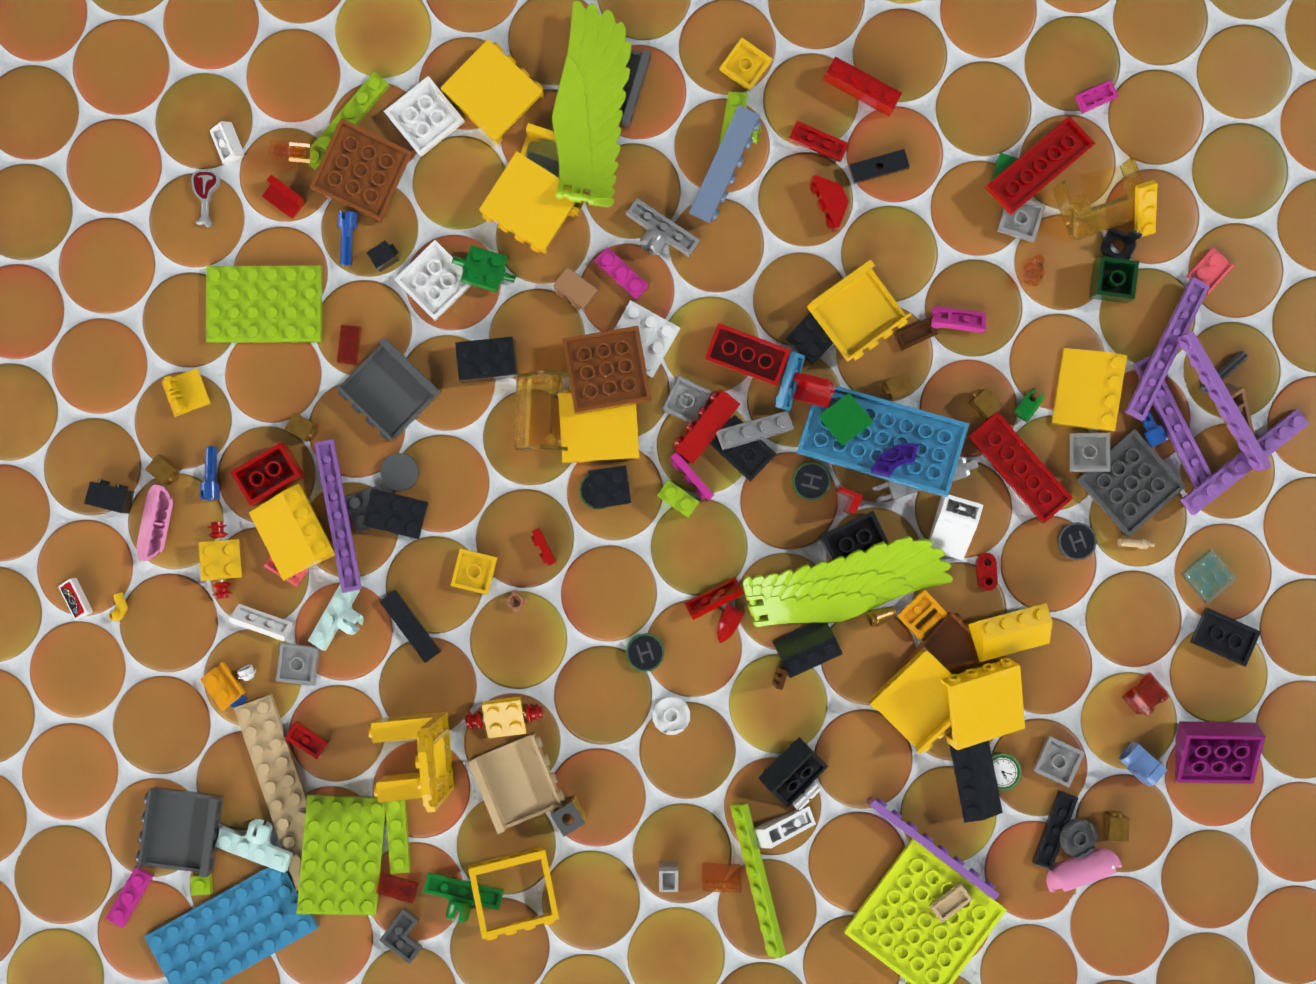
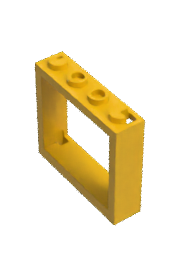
M544 846L467 865L482 939L493 940L498 938V935H512L517 933V930L524 928L525 930H532L536 928V925L543 923L544 925H551L555 923V920L559 919ZM541 859L551 912L486 929L476 875Z

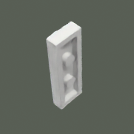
M238 604L230 616L231 623L285 641L293 627L292 622Z

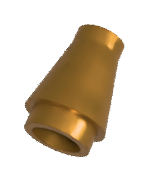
M894 606L871 609L866 616L871 627H879L896 617L897 613Z

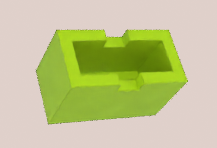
M667 480L657 497L687 518H689L699 504L698 500L669 480Z

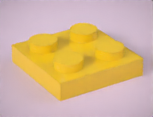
M741 38L721 65L720 71L751 92L773 59L744 38Z
M460 548L451 586L489 595L498 557Z

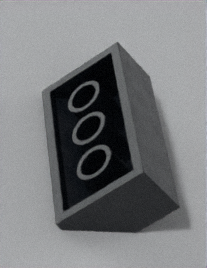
M989 740L960 750H956L949 744L964 823L986 820L1003 813Z

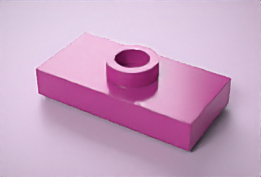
M1108 80L1077 94L1074 98L1081 113L1084 114L1117 99L1119 96L1112 81Z

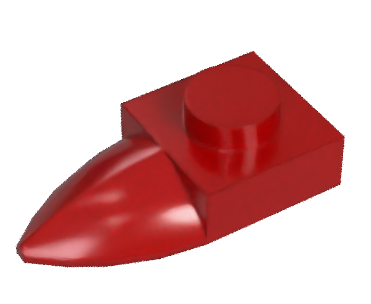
M726 604L717 626V637L720 643L726 641L734 634L744 611Z

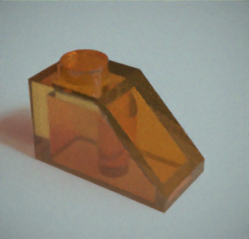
M269 140V160L310 163V143Z

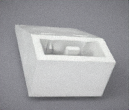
M948 495V497L941 496L928 539L933 542L931 547L941 548L946 556L963 560L979 523L983 504Z

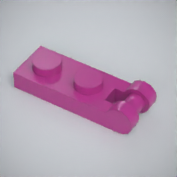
M940 306L932 308L931 315L933 319L931 320V326L935 329L944 327L984 333L986 330V313Z

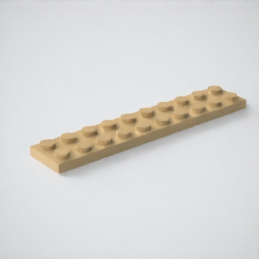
M271 694L234 708L281 847L293 852L289 870L296 891H298L307 794L290 744L285 739L286 733L273 695Z

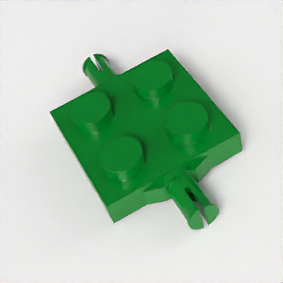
M473 245L470 246L465 259L453 255L451 264L462 266L460 282L497 293L503 280L514 283L516 275L505 272L508 256Z

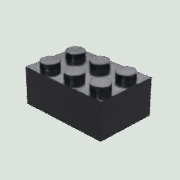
M513 336L455 342L458 377L461 383L519 377L516 344Z
M869 511L818 536L830 561L838 556L846 558L856 550L865 552L872 545L883 541L886 544L889 543L874 511Z

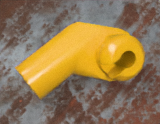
M122 592L113 595L117 606L114 611L109 613L111 621L122 620L128 610V605Z

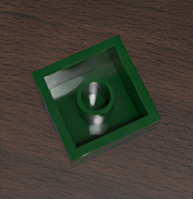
M1103 256L1094 260L1089 298L1128 303L1134 300L1139 261Z

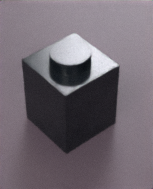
M386 240L366 252L379 272L399 261L396 256L399 253L393 243L389 245Z

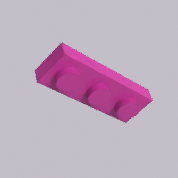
M608 247L594 260L601 269L635 300L649 288V285Z
M677 452L671 456L673 461L670 462L677 471L681 469L685 474L683 476L684 480L690 486L693 484L698 489L695 492L702 500H710L714 496L713 493Z
M136 866L106 919L121 928L125 927L154 875Z

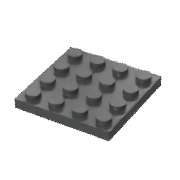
M1132 429L1110 449V472H1083L1076 479L1126 537H1130L1186 487L1135 429Z

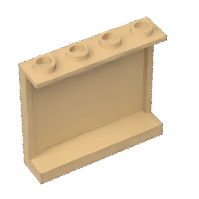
M535 732L476 756L468 762L497 834L505 832L507 828L558 807L562 808L564 805V794L562 790L558 791L556 774L554 772L551 773L548 766L551 765L547 754H543L541 749L543 747L540 736H536Z

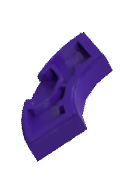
M899 444L883 452L875 461L871 474L890 478L893 471L899 466L914 464L919 444Z

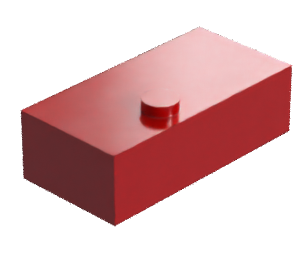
M718 323L705 360L777 386L791 350Z

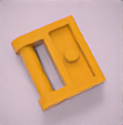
M924 589L897 614V617L920 641L933 625L941 618L944 619L948 614ZM934 608L936 613L917 629L915 625Z

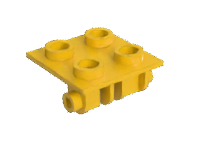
M198 368L175 377L167 376L162 381L174 417L211 404Z

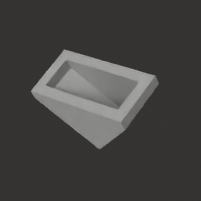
M659 861V892H678V861Z

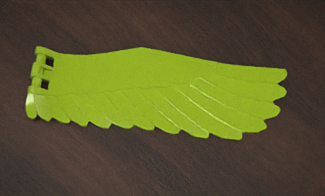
M574 1L572 6L567 58L552 114L559 161V185L556 198L562 199L563 197L568 198L572 202L581 203L583 201L588 202V205L610 207L614 204V199L611 197L614 196L615 190L612 187L616 182L617 177L614 174L619 166L615 160L620 153L621 147L617 144L621 134L619 124L623 116L622 110L619 109L626 98V92L623 88L629 80L630 69L626 68V65L630 59L632 44L626 41V29L623 22L616 24L613 13L609 10H605L600 15L594 3L589 4L587 9L579 1ZM564 187L571 188V191L563 189Z
M906 536L888 544L884 541L874 544L865 552L862 550L853 551L846 558L838 556L829 563L821 561L812 567L808 564L802 565L794 572L791 569H787L779 575L775 572L765 577L761 574L753 578L746 576L743 580L746 600L749 601L750 614L754 617L752 621L755 627L787 623L842 622L913 591L952 583L953 577L949 573L944 572L950 569L951 564L948 561L939 560V558L945 556V552L941 548L931 547L933 545L932 540H913L911 536Z

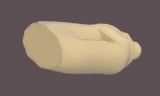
M1147 539L1117 540V545L1123 547L1147 549L1150 546H1155L1154 542L1151 543Z

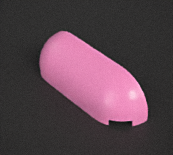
M153 485L146 496L137 540V556L141 561L151 560L159 552L161 553L165 546L173 500L168 491L160 485Z
M1097 848L1086 857H1072L1056 863L1047 874V887L1050 892H1055V890L1063 888L1064 892L1115 874L1117 872L1116 868L1122 867L1118 856L1111 850Z

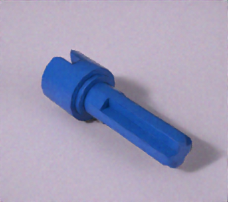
M338 211L337 227L341 229L340 265L350 266L352 263L353 231L357 229V213Z
M1149 411L1145 420L1141 422L1146 429L1144 436L1149 445L1153 447L1169 438L1162 425L1156 424Z
M214 446L206 447L204 481L200 483L201 500H220V484L216 481L217 448Z

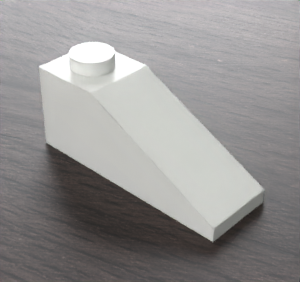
M806 806L800 811L796 810L767 821L754 828L759 848H773L816 825L810 807Z

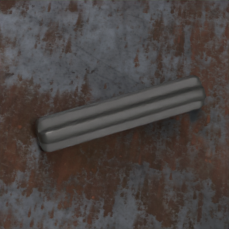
M1244 351L1238 352L1217 371L1222 381L1248 359V355ZM1202 384L1200 390L1204 394H1209L1206 386Z

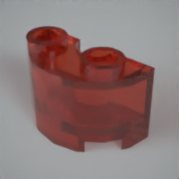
M1149 672L1140 680L1136 687L1131 688L1122 698L1136 714L1148 716L1155 710L1154 707L1166 701L1169 695L1161 683Z

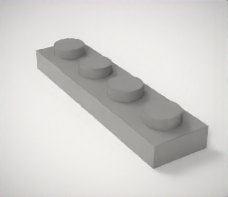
M788 411L720 429L716 434L722 450L792 431L794 427Z

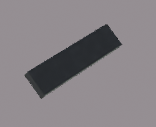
M394 590L380 601L381 605L425 663L441 652L397 590Z
M1058 790L1032 863L1052 870L1061 847V830L1070 821L1078 797Z

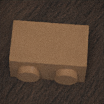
M566 267L553 285L556 290L555 293L562 299L566 297L572 301L570 304L577 310L583 309L586 311L598 295V289L568 267Z

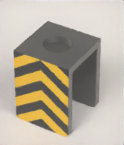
M575 796L572 797L570 803L558 810L555 808L551 812V817L563 837L586 824L587 815ZM566 813H570L574 817L573 823L569 825L562 818Z

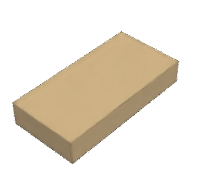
M959 882L929 906L943 923L973 899Z

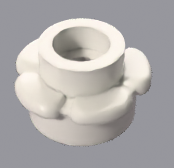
M252 665L240 668L237 671L238 679L248 681L254 678L256 669Z

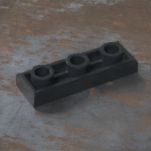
M905 149L849 165L854 184L903 171L910 167ZM876 165H880L882 169H877Z

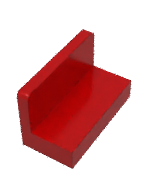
M270 175L267 179L270 186L262 197L293 219L306 201L273 175Z
M795 372L793 380L798 386L793 399L827 408L836 388L829 379Z
M844 487L837 488L835 492L849 497L843 512L850 515L856 514L863 496Z

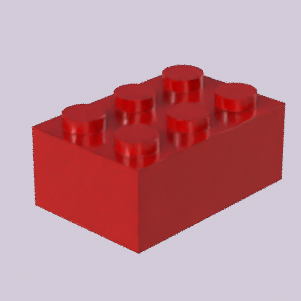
M281 442L230 472L251 506H258L306 477L288 445Z

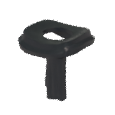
M1115 228L1109 229L1102 241L1100 251L1111 258L1130 260L1136 248V240L1141 238L1142 234L1136 230L1127 234ZM1119 239L1124 242L1125 249L1122 253L1117 254L1111 250V242L1113 240Z

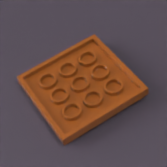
M341 118L309 188L382 222L412 156V152Z
M638 326L562 338L575 414L652 401Z

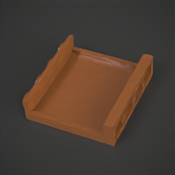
M948 612V615L934 627L902 663L906 665L924 647L951 674H960L968 669L983 667L984 664L999 662L1006 657L1001 656L980 662L970 629L963 623L965 619L957 612L955 614Z

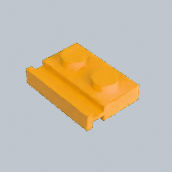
M221 662L219 666L200 679L221 710H225L246 693L225 662Z

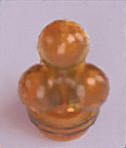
M1042 255L1035 256L1033 263H1028L1024 267V282L1030 286H1038L1045 275L1043 265L1045 258Z

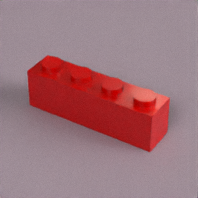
M836 56L823 80L889 117L902 95V92Z
M722 389L715 390L710 395V402L698 410L697 415L699 416L695 421L691 420L685 427L687 431L683 436L679 435L673 442L675 446L672 449L690 464L695 463L717 435L716 432L725 425L740 406L738 401Z

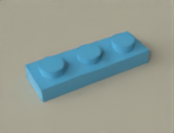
M793 351L790 352L786 361L785 373L781 378V388L776 396L775 407L786 411L791 410L793 396L798 385L793 380L795 372L801 373L805 360L804 355Z

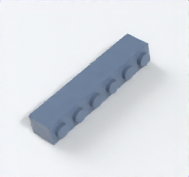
M738 105L689 211L690 214L708 223H711L712 220L716 221L720 210H718L720 202L724 204L728 195L725 191L728 185H733L737 176L734 172L737 167L740 168L745 159L742 155L745 149L749 150L753 142L751 138L753 131L757 132L762 121L759 120V114Z

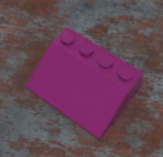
M1179 721L1176 734L1175 781L1179 783L1253 784L1266 736L1258 724L1254 722Z

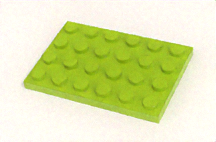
M206 266V342H322V266Z
M307 794L296 914L376 915L386 802H378L377 797Z

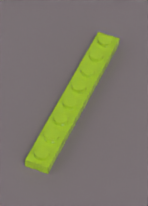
M734 803L730 805L732 818L734 819L736 834L739 839L741 854L744 859L746 874L749 879L760 923V930L763 934L765 949L768 956L782 958L786 956L749 806L748 803Z

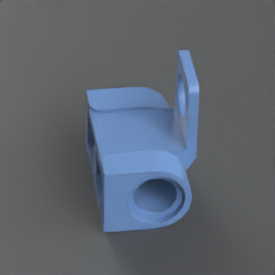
M1131 741L1119 756V760L1127 766V770L1148 786L1157 783L1167 772L1163 765L1136 742Z

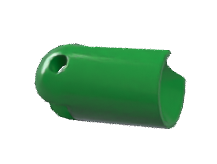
M1037 388L1030 389L1013 411L1018 418L1025 422L1031 419L1045 399L1044 392H1042L1035 402L1031 401Z

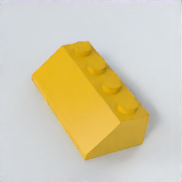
M1047 603L980 620L968 626L979 661L983 662L1049 644L1053 621Z

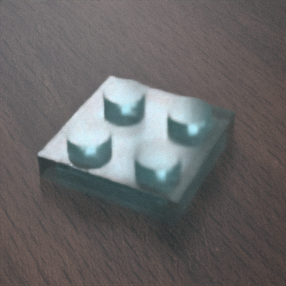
M1213 549L1208 550L1181 573L1207 604L1237 580V577Z

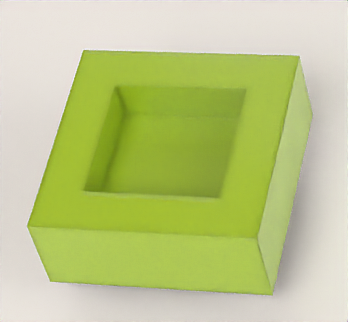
M192 874L190 876L191 896L213 893L212 874L208 877H201L199 874Z

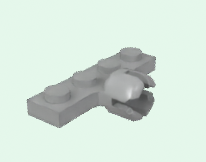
M638 198L626 212L627 217L647 230L640 239V246L644 251L650 246V255H658L664 245L669 244L687 257H690L700 242L698 238Z

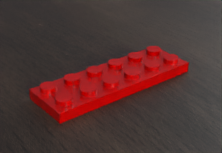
M1069 116L992 180L985 189L1011 216L1091 149L1095 142Z
M998 411L967 436L1042 524L1046 523L1073 499Z

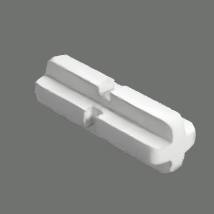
M815 781L812 782L804 790L805 793H801L793 801V806L800 811L809 802V799H812L821 790V786Z

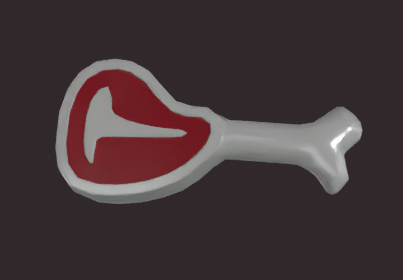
M197 170L191 177L193 191L201 201V217L196 221V224L199 226L205 225L209 228L213 225L209 218V203L212 200L213 193L219 188L221 179L212 170Z

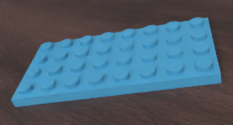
M834 385L836 388L827 408L811 405L797 454L948 497L969 423ZM850 393L872 419L873 424L842 447L818 416ZM899 444H919L914 464L899 466L893 471L890 478L871 474L875 461L883 452Z
M267 867L147 934L144 938L169 984H220L313 932L319 926L312 914H296L298 891H296L289 870L283 873Z

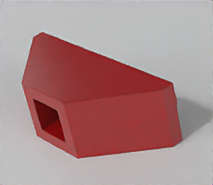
M814 175L809 184L811 192L817 195V204L820 211L825 213L827 227L831 228L833 233L837 232L849 203L841 184Z

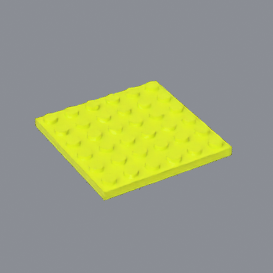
M912 838L843 931L911 984H953L1007 909ZM960 882L973 900L942 923L929 905Z

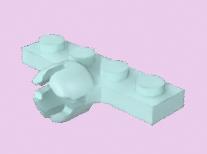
M339 585L308 639L310 643L326 651L339 629L350 635L357 633L361 629L355 623L358 622L363 625V616L352 608V604L360 590L342 593L341 585Z
M261 819L251 821L246 834L226 827L220 828L215 845L217 848L283 873L288 871L293 852L270 843L269 839L273 829L272 824L267 821L266 825H264V820Z

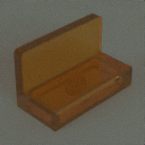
M702 864V891L741 893L740 864Z

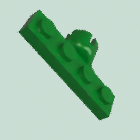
M428 872L423 893L447 898L449 903L446 917L454 921L456 911H460L458 922H466L469 918L471 907L475 905L471 881ZM477 883L481 905L499 910L504 889Z

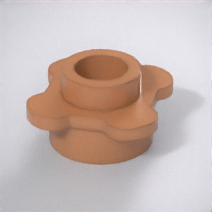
M513 590L509 598L504 600V603L512 608L514 613H518L520 608L527 604V598L522 597L518 590Z

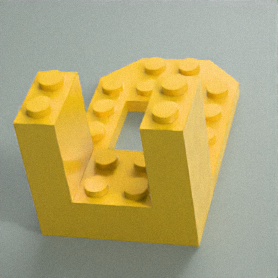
M448 712L378 718L369 726V737L372 738V742L417 739L418 756L415 757L416 768H419L420 772L383 776L374 785V796L377 797L378 802L423 798V805L426 807L427 812H436L455 788Z

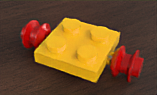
M223 521L211 522V526H207L212 530V533L208 536L212 539L216 538L214 541L198 542L201 581H219L212 585V587L216 588V593L212 595H216L217 599L229 598V594H233L228 591V587L232 584L224 582L226 579L242 577L239 539H220L228 535V533L224 532V527L227 525H223Z
M521 696L482 701L483 715L479 710L473 715L469 711L468 715H465V724L470 730L473 729V726H478L481 729L484 721L488 738L526 734L525 718L530 723L535 718L540 722V718L544 716L543 707L539 706L537 702L535 707H531L528 704L526 709L523 710Z

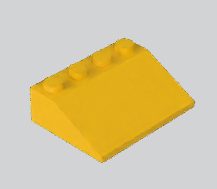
M1064 348L1051 423L1105 433L1115 431L1127 355Z
M300 484L279 493L249 512L283 581L335 555L334 548Z

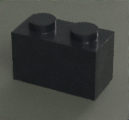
M98 479V482L90 481L84 504L129 514L135 491L128 490L129 486L117 484L116 487L111 486L110 481Z

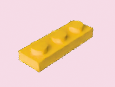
M1155 180L1135 185L1134 230L1141 233L1142 237L1156 233L1158 183Z

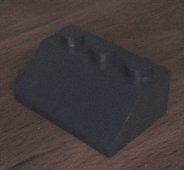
M827 622L810 623L772 641L783 667L788 672L789 678L843 654Z
M799 737L758 778L775 797L788 807L829 766Z

